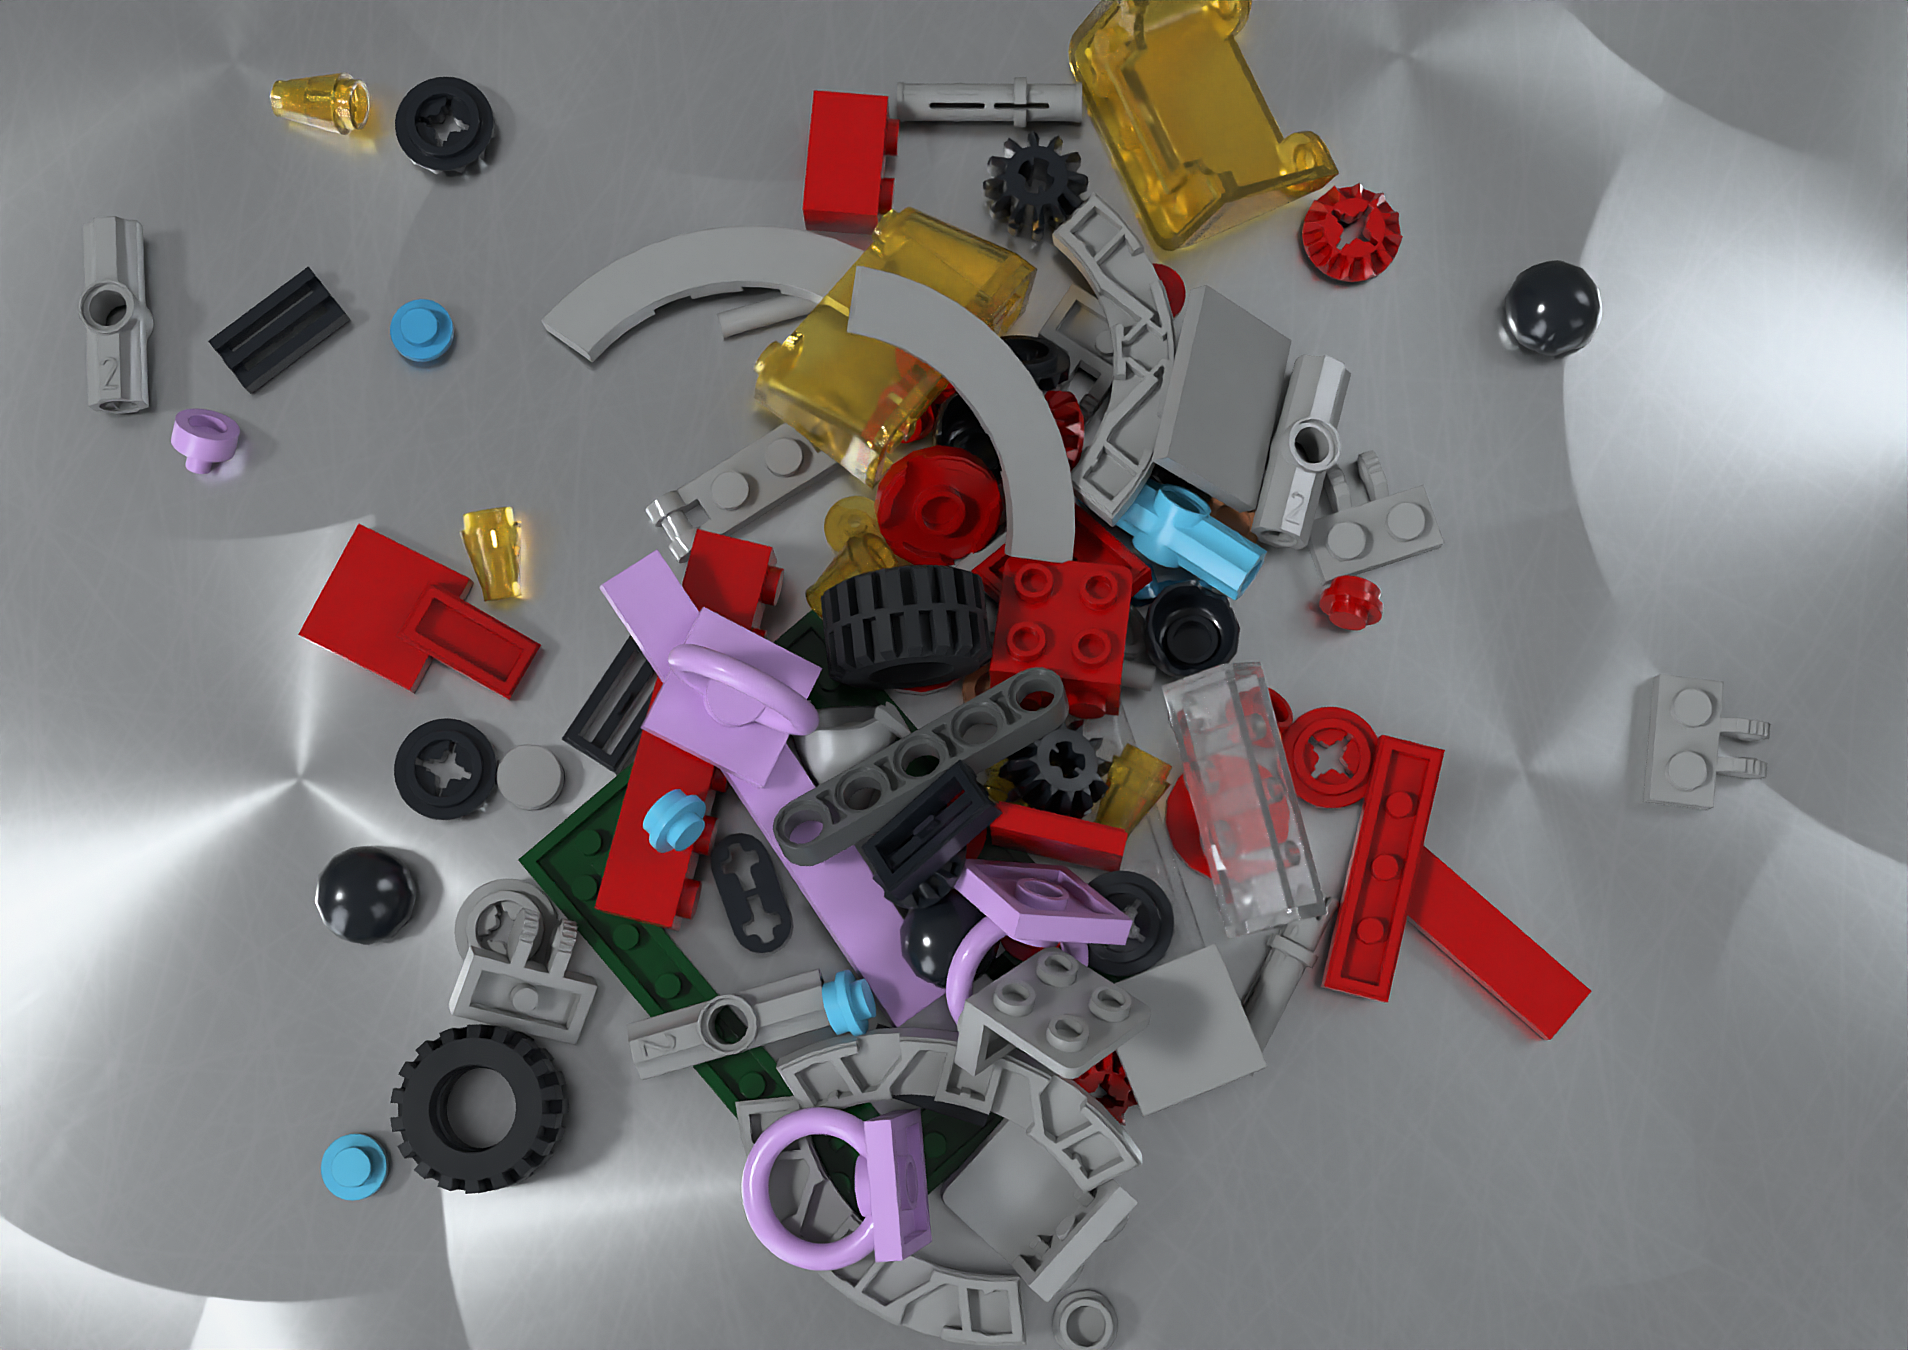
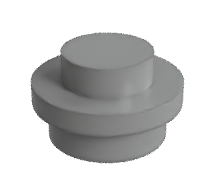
M1079 1290L1068 1294L1058 1303L1052 1317V1330L1057 1343L1063 1350H1108L1117 1336L1118 1318L1115 1309L1104 1296L1094 1291Z

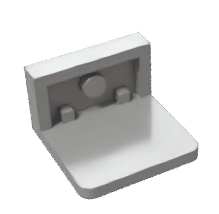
M1056 946L1044 948L965 1000L964 1010L957 1022L959 1037L954 1063L975 1077L1018 1047L1059 1076L1074 1079L1144 1030L1149 1025L1151 1009L1130 995L1126 990L1116 986Z
M1006 1118L997 1125L943 1184L940 1190V1197L944 1204L1011 1264L1026 1284L1046 1303L1057 1292L1068 1289L1077 1281L1083 1271L1084 1262L1102 1242L1110 1241L1123 1230L1129 1219V1212L1138 1204L1114 1179L1083 1193L1070 1173L1052 1154L1027 1136L1025 1129Z

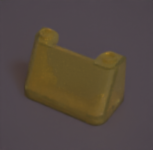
M1101 0L1077 28L1070 40L1068 53L1073 75L1077 82H1082V94L1150 235L1163 250L1175 251L1204 241L1316 192L1339 174L1327 146L1320 136L1314 132L1302 130L1294 132L1284 139L1234 38L1244 28L1249 19L1252 0Z
M912 206L906 207L900 213L895 209H891L884 215L872 233L871 239L874 242L782 345L778 341L772 342L760 355L753 368V371L759 375L755 385L754 398L872 490L893 465V462L886 457V452L891 454L902 440L907 442L915 431L917 420L950 382L928 364L923 363L895 346L870 337L847 332L856 266L894 273L926 285L959 303L982 320L997 335L1000 329L1007 333L1025 312L1037 274V268L1017 253Z

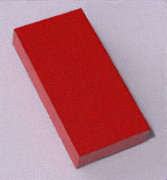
M430 580L396 635L397 638L506 700H510L541 647V644Z

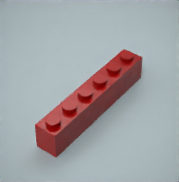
M697 529L682 587L699 612L705 607L768 639V630L760 629L765 605L776 606L783 584L784 569L776 567L777 558L773 547ZM658 675L648 712L663 685ZM642 730L595 909L603 913L675 931L680 930L683 918L690 920L694 918L702 889V881L693 879L700 854L706 856L711 854L718 830L719 818L710 816L716 791L726 793L730 784L720 768ZM675 789L682 790L687 796L697 795L706 805L703 817L705 827L701 835L692 845L682 851L673 849L665 853L658 852L650 845V834L643 828L644 818L650 808L662 796Z

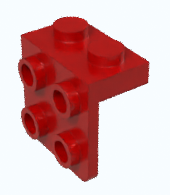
M1009 557L1004 565L989 670L990 688L1026 669L1043 667L1054 671L1060 676L1069 702L1070 715L1082 719H1098L1105 714L1119 716L1123 662L1133 586L1132 572L1127 567L1070 560L1064 563ZM1047 691L1030 693L1022 700L1020 707L1027 711H1037L1040 707L1046 708L1052 703L1054 695Z

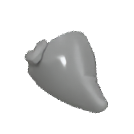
M886 701V706H841L816 709L819 714V725L816 730L809 735H792L803 768L815 787L895 743L896 736L902 739L911 734L897 708ZM864 788L857 791L850 798L848 807L854 810L867 809L876 789Z

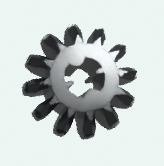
M1033 130L1028 134L1027 147L1022 148L1016 141L1008 138L1004 142L1003 147L1005 157L992 156L989 158L987 171L992 177L983 182V196L994 200L990 205V216L993 220H1000L1010 216L1008 232L1012 237L1020 233L1025 224L1032 226V237L1038 242L1043 239L1045 224L1048 223L1056 231L1067 220L1066 215H1071L1084 202L1079 195L1087 191L1089 181L1086 175L1076 172L1081 166V157L1078 152L1060 156L1063 140L1060 139L1059 135L1050 140L1047 147L1039 146L1040 138ZM1033 179L1046 183L1045 191L1042 186H1039L1038 193L1028 192L1025 190V184L1027 182L1029 187H1031Z
M1084 719L1074 720L1068 726L1064 722L1054 731L1006 758L1008 761L999 768L997 777L1014 784V788L1007 794L1006 802H1017L1022 799L1027 803L1026 807L1077 819L1084 818L1092 812L1093 803H1097L1105 797L1109 789L1102 780V777L1109 773L1113 763L1096 755V751L1101 747L1103 738H1091L1088 741L1083 736Z

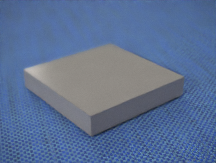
M1216 943L1115 983L1116 986L1126 990L1130 995L1151 1009L1149 1025L1116 1049L1143 1118L1268 1067Z

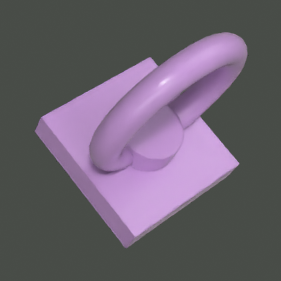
M703 607L684 643L670 651L668 656L670 671L641 729L760 789L764 787L789 735H809L818 727L819 714L807 698L822 668Z
M966 859L962 873L953 887L983 912L986 917L968 932L951 961L946 983V998L952 1018L957 1025L959 1016L964 1010L965 1000L973 995V981L980 962L989 949L1007 935L1021 943L1042 948L1055 947L1060 943L1062 951L1070 954L1088 967L1087 943L1126 945L1133 920L1066 866Z
M811 1107L793 1111L772 1123L753 1145L745 1163L742 1178V1198L745 1213L750 1226L762 1244L778 1258L789 1264L808 1270L828 1271L852 1265L865 1258L873 1250H875V1262L903 1261L931 1243L920 1108L894 1110L870 1120L862 1121L842 1110L827 1107ZM824 1134L840 1138L850 1144L860 1154L855 1166V1192L859 1211L865 1219L850 1235L830 1243H812L790 1233L776 1217L769 1198V1176L776 1158L790 1143L808 1135Z

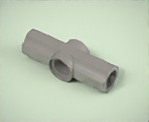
M116 216L96 217L90 223L83 224L85 289L79 297L77 307L79 318L86 326L88 405L95 411H106L115 414L134 413L142 408L149 407L147 340L152 334L154 324L152 313L145 302L143 226L137 220H127ZM127 305L126 314L123 319L115 325L106 326V318L110 311L117 306Z
M1303 354L1295 360L1276 434L1270 440L1265 464L1266 473L1250 530L1256 534L1258 541L1277 548L1286 547L1297 550L1308 545L1326 470L1336 463L1340 455L1341 442L1337 427L1351 377V372L1346 370L1344 362L1327 355L1311 356ZM1295 441L1305 449L1308 457L1307 462L1298 455Z
M820 969L733 994L720 995L709 1001L627 1024L628 1043L634 1065L639 1072L641 1080L732 1054L743 1053L749 1049L831 1026L822 999V985L825 982ZM728 1005L740 1008L744 1012L748 1023L745 1036L735 1044L725 1042L719 1037L715 1029L717 1014Z

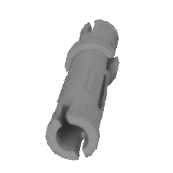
M1014 77V84H924L898 82L897 119H900V122L1014 121V127H1027V121L1082 122V82H1076V84H1027V77Z
M1302 884L1301 891L1279 934H1271L1266 944L1271 950L1242 1005L1262 1053L1306 967L1313 969L1318 959L1314 951L1335 910L1340 905V902L1330 896L1328 898V894L1307 884Z

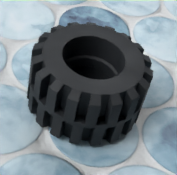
M943 565L899 566L853 576L829 588L821 596L829 677L836 682L861 689L914 688L964 677L991 661L992 650L982 577L978 574Z
M483 1024L467 1025V1027L450 1028L440 1032V1037L436 1040H426L415 1050L419 1054L413 1062L406 1061L398 1075L404 1077L401 1088H393L390 1103H398V1117L390 1118L392 1132L400 1131L404 1143L397 1147L404 1159L413 1158L418 1164L414 1169L415 1172L424 1179L433 1178L439 1181L437 1187L449 1191L464 1190L465 1194L498 1190L522 1182L534 1174L533 1171L537 1167L547 1163L554 1154L551 1151L555 1142L562 1140L566 1127L561 1126L563 1114L569 1113V1099H563L561 1086L566 1085L562 1071L554 1069L551 1063L554 1058L546 1048H539L533 1043L535 1039L522 1032ZM478 1068L491 1069L501 1074L509 1083L516 1103L514 1122L508 1134L499 1143L486 1148L471 1147L458 1138L451 1128L447 1115V1102L452 1087L467 1071Z

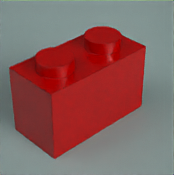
M814 90L802 208L806 230L879 236L881 215L892 216L895 178L885 177L886 156H898L900 119L890 118L888 96Z

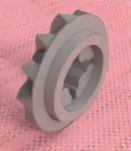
M497 879L478 887L466 898L457 914L454 932L456 946L463 961H465L470 946L506 955L507 944L504 941H493L490 939L482 941V937L491 935V931L500 927L499 916L501 912L498 905L501 904L503 911L507 912L513 921L516 920L517 914H519L522 908L539 912V929L527 960L541 964L545 963L546 947L555 924L558 923V914L543 891L530 883L518 879Z

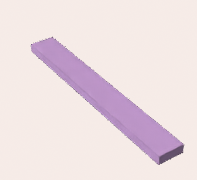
M657 549L603 583L600 589L664 683L670 671L668 664L669 653L674 647L684 643L699 611ZM785 743L764 787L760 789L721 769L860 979L864 978L868 982L876 1004L890 1025L898 1028L946 993V989L938 988L934 984L927 983L917 977L902 957L900 928L904 919L894 904L884 898L885 892L883 888L872 879L874 874L854 845L814 866L793 864L783 855L773 832L774 818L786 804L815 788V785L787 743ZM806 821L799 824L790 834V841L799 844L814 840L822 831L823 824L817 821Z

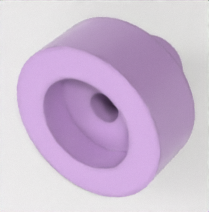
M186 409L180 411L175 417L171 444L178 452L187 456L185 466L189 471L197 474H208L211 472L213 462L227 461L234 456L240 428L234 420L221 413L207 409Z

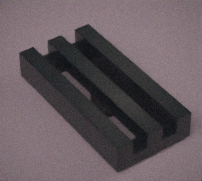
M308 266L208 342L222 357L228 368L236 375L242 386L252 394L348 322L350 318ZM313 291L312 294H310L308 297H306L304 300H302L300 303H298L296 306H294L288 312L283 314L281 317H279L277 320H275L273 323H271L269 326H267L265 329H263L261 332H259L257 335H255L253 338H251L249 341H247L245 344H243L241 347H239L237 350L233 352L234 348H236L238 345H240L242 342H244L246 339H248L250 336H252L254 333H256L258 330H260L262 327H264L266 324H268L282 312L287 310L289 307H291L293 304H295L309 292ZM324 305L328 310L325 314L248 371L244 366L247 362L271 344L280 341L292 332L295 326Z
M631 635L562 737L565 743L576 748L616 775L619 774L639 744L643 730L641 726L647 716L652 693L612 754L609 755L604 750L655 674V670L647 659L593 741L589 742L583 736L637 654L639 653L645 657Z
M958 760L861 846L889 893L901 901L908 897L1002 814L997 804L989 799L988 796L990 794L986 788L976 780L977 775L973 769L962 760ZM964 789L965 792L961 796H959L937 817H934V815L939 810H941L947 803H949L956 795H958ZM912 834L915 835V836H914L910 841H908L902 848H900L893 856H891L888 860L886 859V857H887L888 855H890L897 847H899V846H900L905 840H907Z

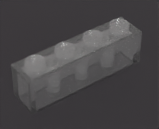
M1261 662L1221 664L1162 686L1168 707V722L1175 733L1184 768V783L1191 795L1200 830V845L1208 860L1217 895V910L1224 922L1228 939L1265 932L1327 915V908Z

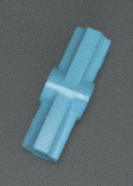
M1150 477L1133 504L1115 524L1134 536L1132 539L1133 546L1148 559L1166 567H1183L1235 601L1244 594L1248 586L1256 578L1267 553L1266 550L1237 531L1210 516V506L1197 494L1178 485L1168 483L1161 485Z

